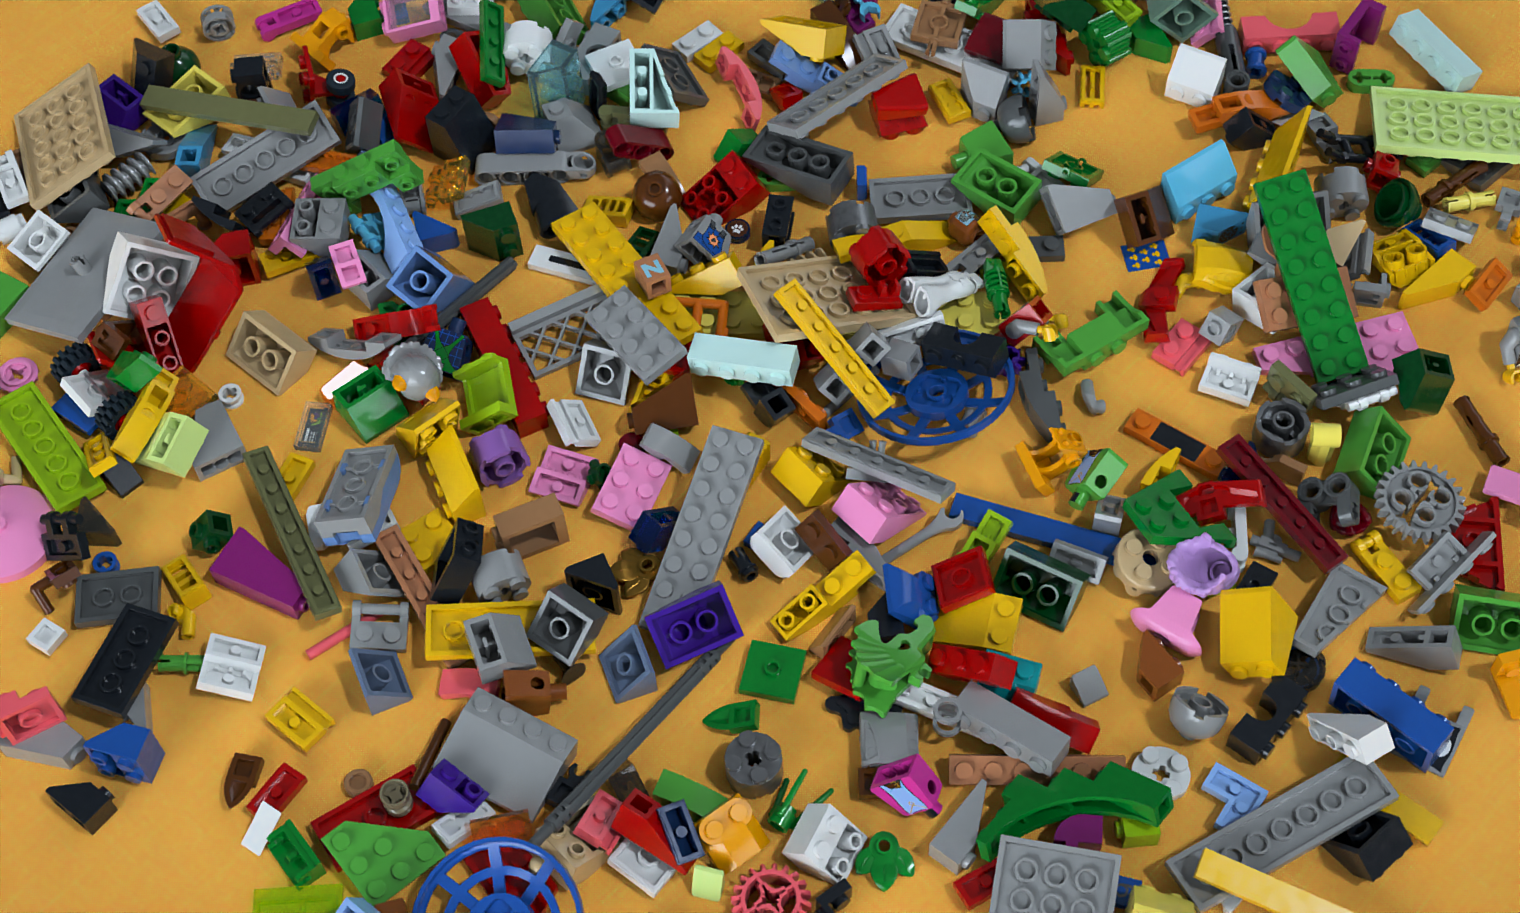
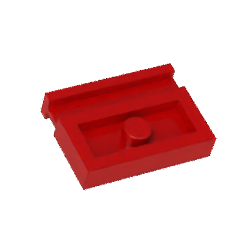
M411 38L382 68L383 75L388 76L395 68H398L421 78L433 66L434 55L431 54L429 47Z

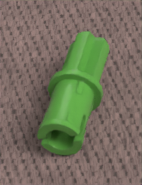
M185 652L184 655L162 654L159 658L161 662H158V671L184 672L185 675H188L189 672H200L205 655H189V652Z

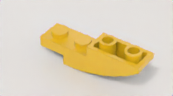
M996 205L993 206L977 223L1006 260L1002 264L1004 270L1026 301L1029 302L1037 295L1042 298L1047 293L1046 280L1040 260L1031 241L1018 222L1011 225Z
M163 368L157 376L142 388L134 406L128 411L110 450L132 464L136 461L166 412L180 378Z
M856 550L816 586L811 583L770 621L788 642L817 626L859 594L857 589L870 579L876 571L864 556Z

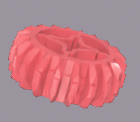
M774 862L771 869L766 870V866L762 863L760 865V872L757 873L755 869L750 868V878L741 875V885L734 886L733 890L736 895L731 897V904L734 905L731 912L784 913L783 908L789 904L790 899L795 898L796 905L791 913H807L812 910V903L808 901L811 898V892L805 890L807 887L805 880L798 881L799 873L797 871L788 875L789 867L787 865L779 871L777 870V864ZM769 885H779L782 887L772 888ZM755 890H758L759 899L753 903V907L747 909L749 897ZM766 898L768 899V901H771V903H776L777 910L770 903L766 904Z

